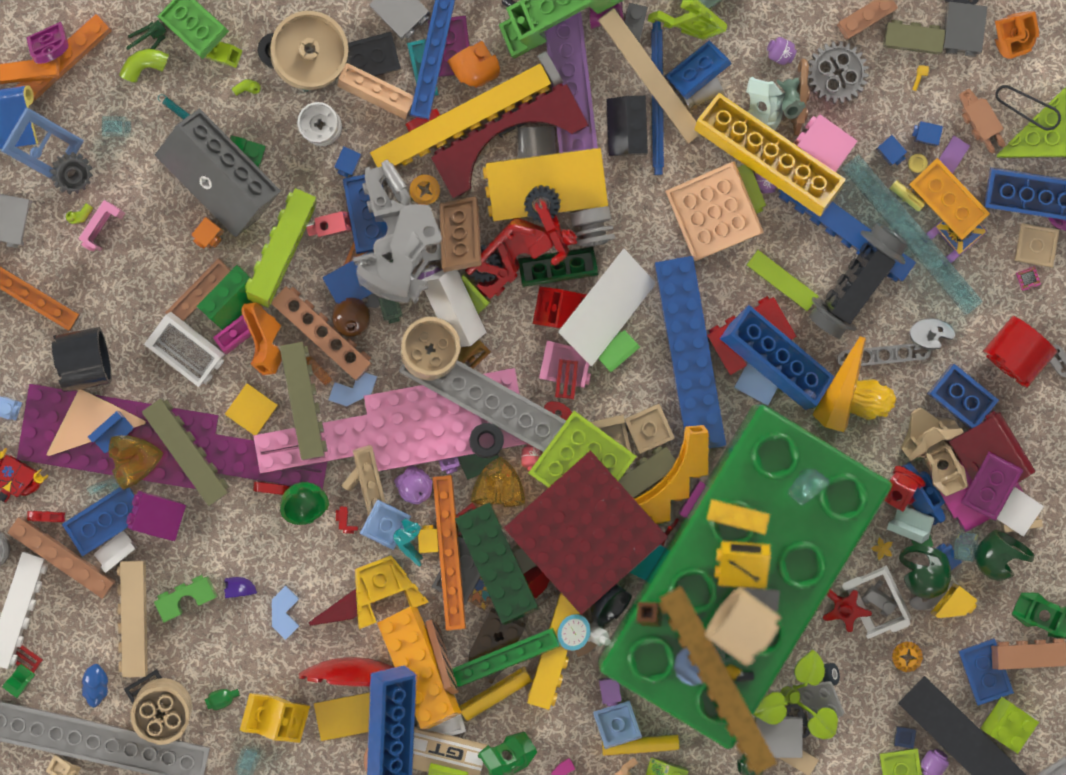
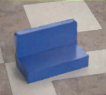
M116 411L93 431L88 438L92 443L95 442L104 453H107L127 436L134 427L120 411Z

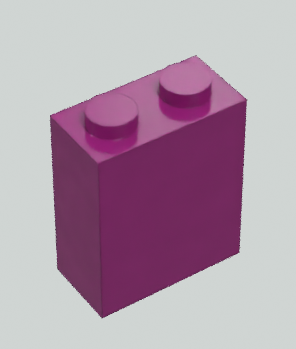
M138 490V494H135L133 497L132 513H129L127 517V527L133 531L175 542L186 505L176 500Z

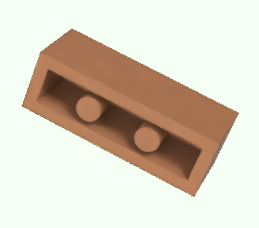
M874 0L838 22L837 27L847 41L892 14L898 7L894 0Z

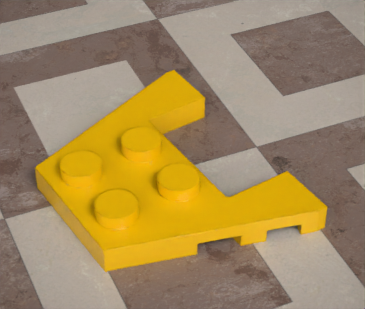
M391 555L355 569L359 629L377 623L370 606L371 603L404 591L410 607H419L429 603Z

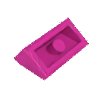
M242 315L215 335L213 339L221 350L228 354L252 335Z

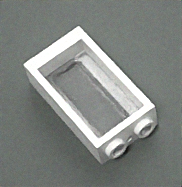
M172 312L164 316L144 344L198 387L202 384L207 385L213 377L211 375L213 370H218L224 362L222 358L225 353Z

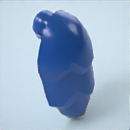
M93 664L84 672L82 695L88 705L94 708L107 696L108 677L100 665Z

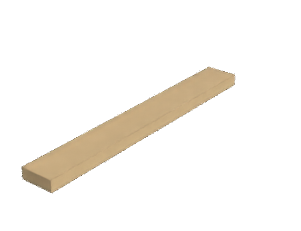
M614 8L598 19L599 23L686 143L689 144L700 135L694 130L696 125L695 119Z

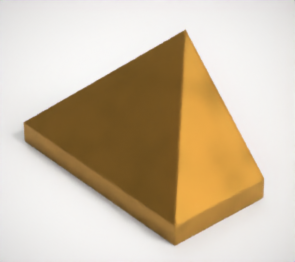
M479 340L471 346L460 347L457 360L463 364L468 360L469 363H472L469 367L474 369L491 351ZM484 351L477 359L474 357V355Z

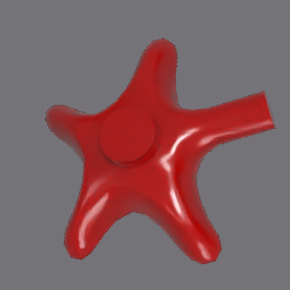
M831 589L826 595L834 602L835 607L823 616V620L841 619L845 622L846 630L849 633L853 631L855 619L872 615L870 610L858 606L857 590H853L847 597H840Z

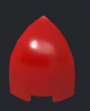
M538 566L524 573L535 599L543 593L550 581Z

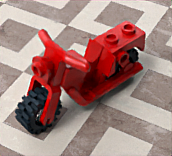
M543 185L536 186L525 198L524 206H526L525 212H528V217L532 216L534 221L539 220L540 223H543L544 227L520 218L513 219L487 247L485 245L480 246L481 265L466 268V273L471 277L474 276V280L480 279L477 287L485 297L490 299L494 295L498 297L505 290L503 286L507 282L511 284L517 278L516 272L520 268V264L516 257L519 254H530L535 259L554 246L559 254L552 258L551 263L552 265H557L569 253L567 246L577 243V236L573 231L569 229L561 231L556 214L560 209L561 199L558 198L559 194L554 192V188L551 190L550 186L547 185L546 187H543Z

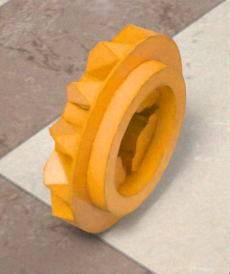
M420 175L411 182L410 195L416 203L429 205L438 199L440 185L434 177ZM430 183L428 190L432 195L425 193L420 197L422 191L418 185L425 187Z
M913 642L898 644L892 653V661L895 667L903 672L915 671L920 667L923 660L922 650ZM909 649L910 655L916 658L909 659L907 664L906 660L900 656L906 655Z

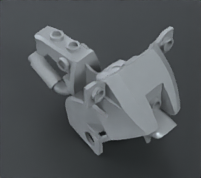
M385 160L382 162V167L365 168L366 183L362 185L365 195L369 194L370 201L367 202L369 213H374L376 222H386L388 231L385 237L375 241L373 254L355 257L353 261L354 264L358 265L357 277L360 286H364L374 294L391 301L409 303L410 299H412L416 304L420 293L428 289V286H425L427 281L420 280L418 277L429 262L442 260L440 244L442 236L430 206L410 203L408 187L393 163ZM385 180L398 202L390 200L383 189L382 183ZM436 244L437 251L430 254L426 251V246ZM423 258V259H424V262L422 263V265L420 266V268L417 270V272L415 273V275H413V274H412V271L415 269V267L418 265V263L420 262V260Z

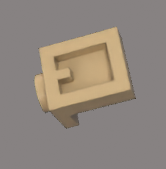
M54 755L46 772L50 775H79L81 767L72 765L59 755Z

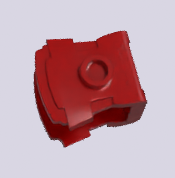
M895 466L893 469L894 475L890 479L892 488L884 501L904 512L907 505H911L916 501L913 494L917 488L921 489L925 486V482L910 470L901 466Z

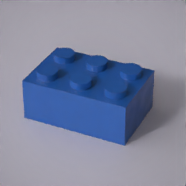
M955 364L949 365L927 393L970 429L979 425L999 401Z

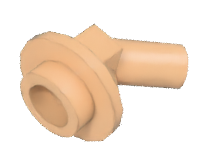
M633 757L614 775H632L628 770L637 765L638 762Z

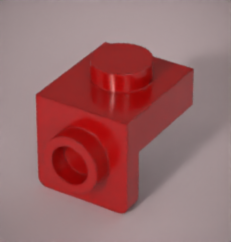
M340 506V510H336V521H339V530H343L345 534H354V530L358 531L359 526L348 525L349 506Z

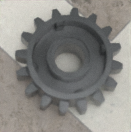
M65 152L64 156H58V160L52 162L53 169H50V172L53 174L50 179L55 182L54 186L56 188L60 187L59 190L62 193L67 190V193L70 195L74 191L78 194L79 190H85V186L91 183L89 178L93 177V174L90 172L93 168L91 165H87L89 161L86 158L83 159L82 154L79 153L76 156L74 152H71V155ZM72 169H75V174L71 177H68V172Z

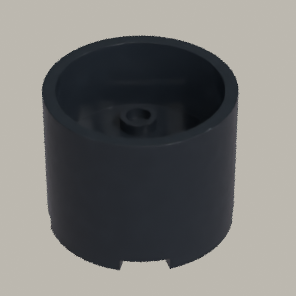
M100 327L53 336V339H55L52 342L53 362L58 376L61 377L59 385L63 392L111 384L110 358L106 340Z

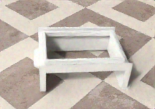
M887 565L864 576L851 579L842 585L844 591L848 590L850 595L853 590H857L856 586L883 574L902 613V616L877 627L874 626L870 616L860 617L867 630V639L888 630L896 632L910 625L911 615ZM858 592L857 604L866 609Z

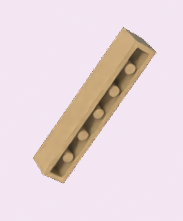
M146 560L120 561V565H117V576H120L117 593L118 596H121V603H118V615H121V622L118 623V633L121 634L118 651L122 653V661H119V672H122V677H146L148 675Z

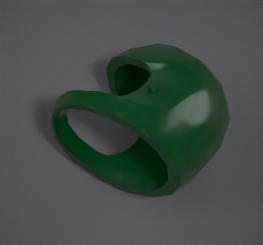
M994 530L979 543L974 554L979 570L989 579L995 581L1007 580L1014 576L1012 569L1007 564L1012 559L1033 562L1035 556L1022 542L1000 530Z
M921 545L908 546L900 552V562L912 570L904 576V582L912 594L919 598L931 599L942 595L948 590L951 580V566L946 554L938 549ZM912 552L923 553L928 557L929 566L910 562L904 556Z

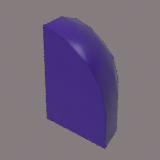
M244 577L224 579L226 589H224L225 598L257 594L255 585Z

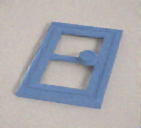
M26 108L1 151L50 178L53 176L50 169L53 168L37 158L42 155V149L51 134L69 144L65 151L68 155H71V152L77 154L84 140L33 110ZM29 121L48 131L40 146L33 147L30 150V155L15 147Z

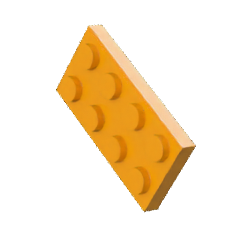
M938 158L908 184L960 240H963L990 214Z

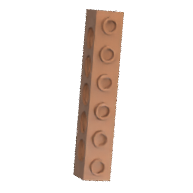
M285 286L271 304L353 379L358 381L373 365L370 362L371 357L365 351L360 353L356 349L357 344L350 338L346 340L334 326H330L327 323L329 319L322 312L317 314L313 310L315 306L307 299L303 301L299 297L301 293L293 286L291 288ZM297 301L300 307L297 311L292 312L290 305L292 302ZM312 314L314 320L311 324L307 325L304 322V318L306 315ZM321 327H326L328 330V334L325 337H320L318 334ZM335 340L342 342V347L339 350H334L332 347ZM349 353H355V362H347L346 357Z

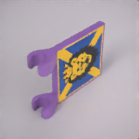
M941 220L924 235V238L930 241L939 233L953 249L943 259L946 264H950L988 231L980 223L963 240H960Z

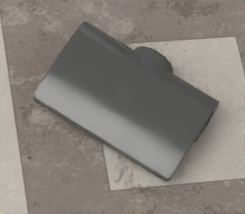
M554 127L517 128L518 158L555 154Z

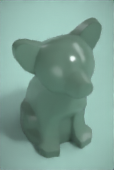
M797 77L795 79H787L784 82L777 79L776 82L785 91L782 101L784 115L788 119H795L806 107V104L800 101V95L797 92L800 81Z

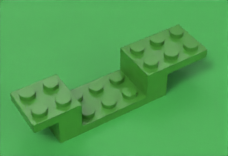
M520 0L506 8L510 19L498 25L510 55L515 59L547 42L544 34L545 30L588 7L599 14L623 0Z

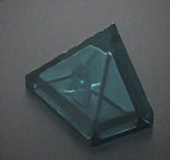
M803 469L789 489L788 494L803 505L829 485L830 481L815 469Z

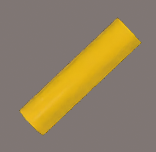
M521 667L461 704L459 708L462 715L468 722L533 682L526 668Z
M678 734L642 737L608 749L604 748L602 742V755L604 756L680 749Z

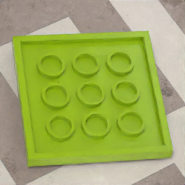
M573 411L528 473L545 486L550 487L591 450L619 481L637 456L579 413Z

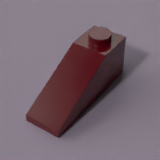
M356 588L309 622L310 626L358 617Z

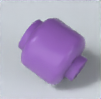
M939 749L929 750L920 762L923 769L922 773L924 775H942L949 766L948 756Z

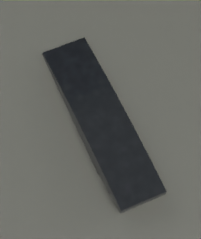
M923 676L898 702L971 775H1026L926 676Z

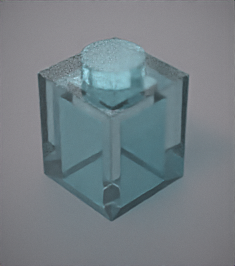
M102 116V136L128 137V133H131V121H128L127 117Z
M959 532L954 544L955 560L974 561L975 552L978 547V534Z
M243 745L234 768L237 774L253 775L261 752Z

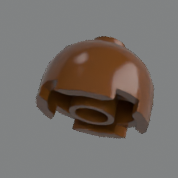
M346 298L345 301L339 304L336 303L333 308L332 321L334 327L347 337L358 336L366 331L369 326L370 309H368L364 301L358 298Z

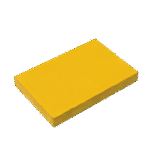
M370 692L314 703L321 741L369 732Z

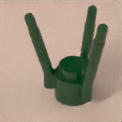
M159 20L156 22L152 21L147 26L128 35V38H132L147 31V33L128 45L126 49H131L148 36H151L153 39L158 38L150 48L155 50L160 42L166 38L164 34L167 31Z

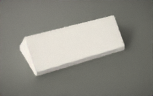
M442 270L422 279L427 281L425 286H428V289L424 291L437 318L445 320L456 330L460 340V347L471 346L486 333L458 270L449 272Z

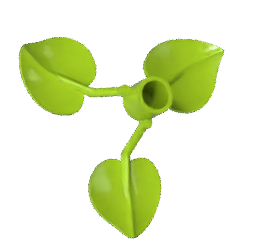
M811 650L797 662L794 675L803 684L793 685L792 687L785 686L781 689L780 693L773 692L763 698L754 716L767 724H779L786 717L787 709L785 706L788 703L798 704L814 716L807 724L813 736L820 739L834 737L838 725V717L835 711L823 707L816 714L799 701L800 693L797 690L806 687L808 683L816 686L822 681L825 668L819 654Z

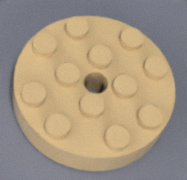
M316 11L294 13L285 18L273 34L270 46L271 62L277 74L293 87L303 90H316L326 87L340 76L348 58L346 35L335 20L323 13ZM312 47L314 49V53H307L306 55L304 48Z

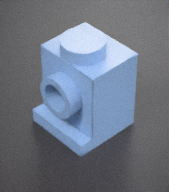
M0 396V417L16 421L22 402Z

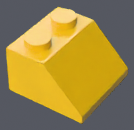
M953 583L930 613L937 618L964 616L974 611L977 606L975 603L978 600L961 586Z

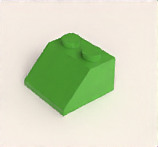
M625 330L619 331L598 359L611 373L638 350L640 346Z

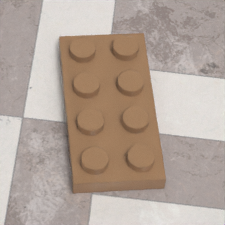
M477 197L440 203L443 271L449 272L480 266L481 247Z

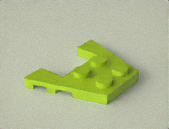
M682 0L681 8L689 13H684L677 18H673L658 10L649 14L647 20L651 23H655V20L664 23L663 27L669 29L673 27L680 28L681 33L702 40L726 32L728 25L698 0Z

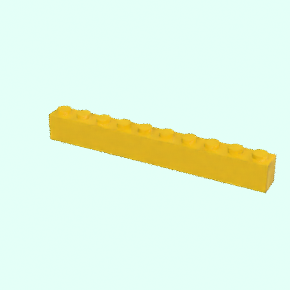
M540 63L370 152L377 168L382 167V162L385 160H389L395 167L401 164L406 166L413 162L412 158L418 155L423 157L429 154V149L435 146L438 149L448 144V139L452 137L454 140L465 135L464 131L468 129L473 131L482 126L481 122L485 120L490 122L498 118V113L502 111L506 113L515 109V104L529 102L536 93L540 95L548 92L552 84Z

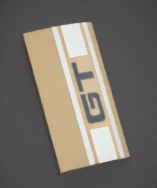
M414 727L412 768L429 772L430 764L434 763L466 771L468 775H480L483 761L481 758H478V753L487 745Z

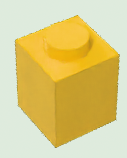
M422 525V529L418 534L419 553L439 552L437 528H433V525Z

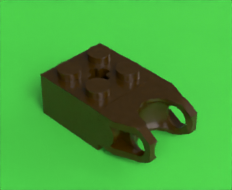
M492 607L470 649L468 662L518 642L526 624L516 620L504 625L496 609ZM501 631L504 637L499 638L495 633L498 634ZM503 670L491 674L488 682L492 684Z

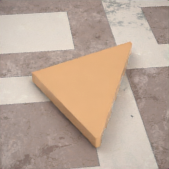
M80 389L46 455L51 456L90 443L91 440L88 436L116 411H120L133 427L144 425L147 421Z

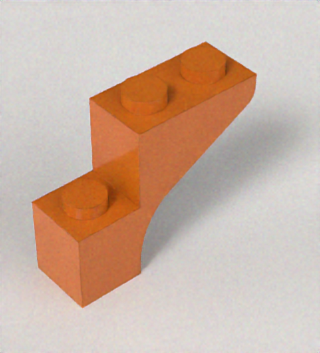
M244 304L241 311L255 343V354L251 365L262 375L276 374L282 362V356L279 348L272 343L281 324L276 321L274 316L268 314L260 304Z

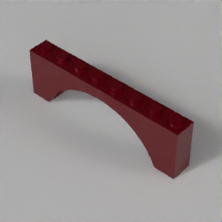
M560 83L552 88L553 91L546 95L544 92L535 97L536 101L530 104L528 101L521 104L516 112L508 111L501 115V120L497 122L492 120L484 125L485 128L481 131L475 129L467 134L468 138L464 140L459 138L451 142L452 146L446 150L444 147L434 152L435 155L431 158L452 198L455 199L472 190V174L480 153L502 131L519 124L533 122L552 124L568 131L572 135L587 128L589 124L567 84L563 86Z

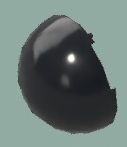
M616 583L590 607L594 621L598 626L604 627L605 624L614 618L617 619L629 605L632 595Z

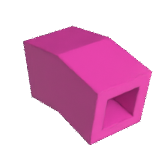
M567 758L560 762L551 774L566 775L575 770V767L570 758Z

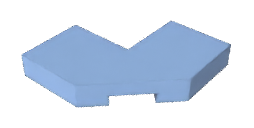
M365 372L358 381L355 380L353 388L334 382L329 401L349 406L363 399L365 395H371L377 376Z
M287 586L272 599V627L285 640L299 627L286 613L299 600Z

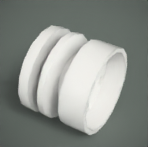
M310 103L301 110L298 116L297 125L299 132L305 139L316 146L331 145L341 134L342 122L339 115L332 107L325 103ZM320 121L326 124L322 126V130L317 127V125H320Z

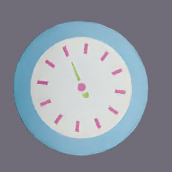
M574 614L566 617L560 623L557 636L561 646L573 651L582 648L587 643L590 637V625L585 617Z

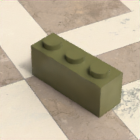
M891 20V22L886 24L884 48L937 55L943 52L945 30L941 29V26L929 25V28L921 27V23L915 22L906 25L902 24L903 21Z

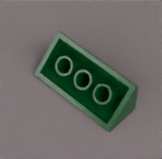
M594 247L569 250L566 258L557 265H552L551 260L559 252L540 255L535 259L532 257L519 258L522 288L598 276Z

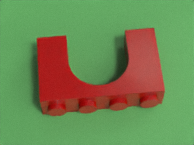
M766 296L758 301L759 305L754 309L789 339L792 340L797 337L774 297L769 299ZM735 315L726 319L724 326L719 327L716 325L709 329L710 334L707 335L710 344L728 375H732L747 366L740 355L720 340L728 325L736 318Z

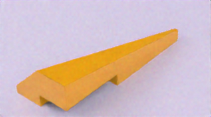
M860 336L813 412V416L825 428L844 432L848 426L865 346V337Z

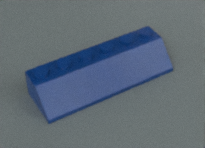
M750 305L728 325L720 338L721 341L805 410L818 405L835 377Z

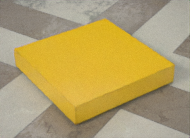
M246 383L225 415L251 434L258 435L278 405Z

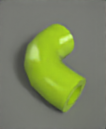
M154 49L139 50L127 58L119 76L130 82L137 83L140 73L145 68H153L163 72L169 54Z

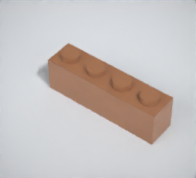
M1064 638L1053 639L1052 643H1046V639L1034 640V644H1028L1027 640L1016 641L1015 645H1009V641L998 642L997 646H991L992 669L1066 666V642Z

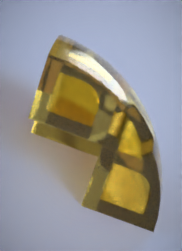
M119 435L113 436L110 439L109 458H113L115 469L112 472L123 490L144 479L156 467L163 456V452L158 447L137 437Z
M499 457L483 469L473 487L471 502L479 505L490 502L492 505L501 504L503 507H515L525 504L521 480L508 461Z

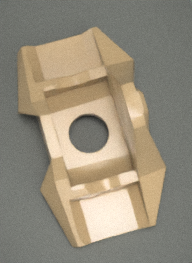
M921 407L911 413L908 433L901 449L910 461H913L924 455L930 446L941 440H952L964 432L954 419L936 417Z
M941 440L930 446L919 459H924L926 466L932 473L933 486L946 497L967 488L968 483L965 469L956 459L952 451L953 447L945 440ZM940 461H946L949 466L945 470H940L937 464Z

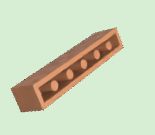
M23 516L18 517L8 531V534L102 599L108 595L117 582L36 525L27 521Z

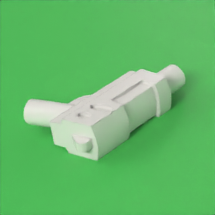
M593 620L589 624L590 637L588 642L591 641L600 647L602 645L608 646L611 642L608 632L603 630Z

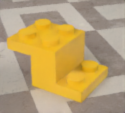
M249 693L240 731L260 734L276 741L300 743L310 706L302 703H293L277 696Z

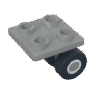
M834 663L824 664V677L818 685L813 686L808 683L806 687L797 690L800 693L802 703L816 714L820 708L827 707L834 710L837 717L843 716L844 711L834 689V686L840 680L839 669ZM807 712L809 719L814 717L812 714Z

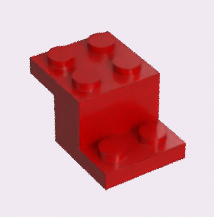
M539 286L532 324L561 329L587 294Z

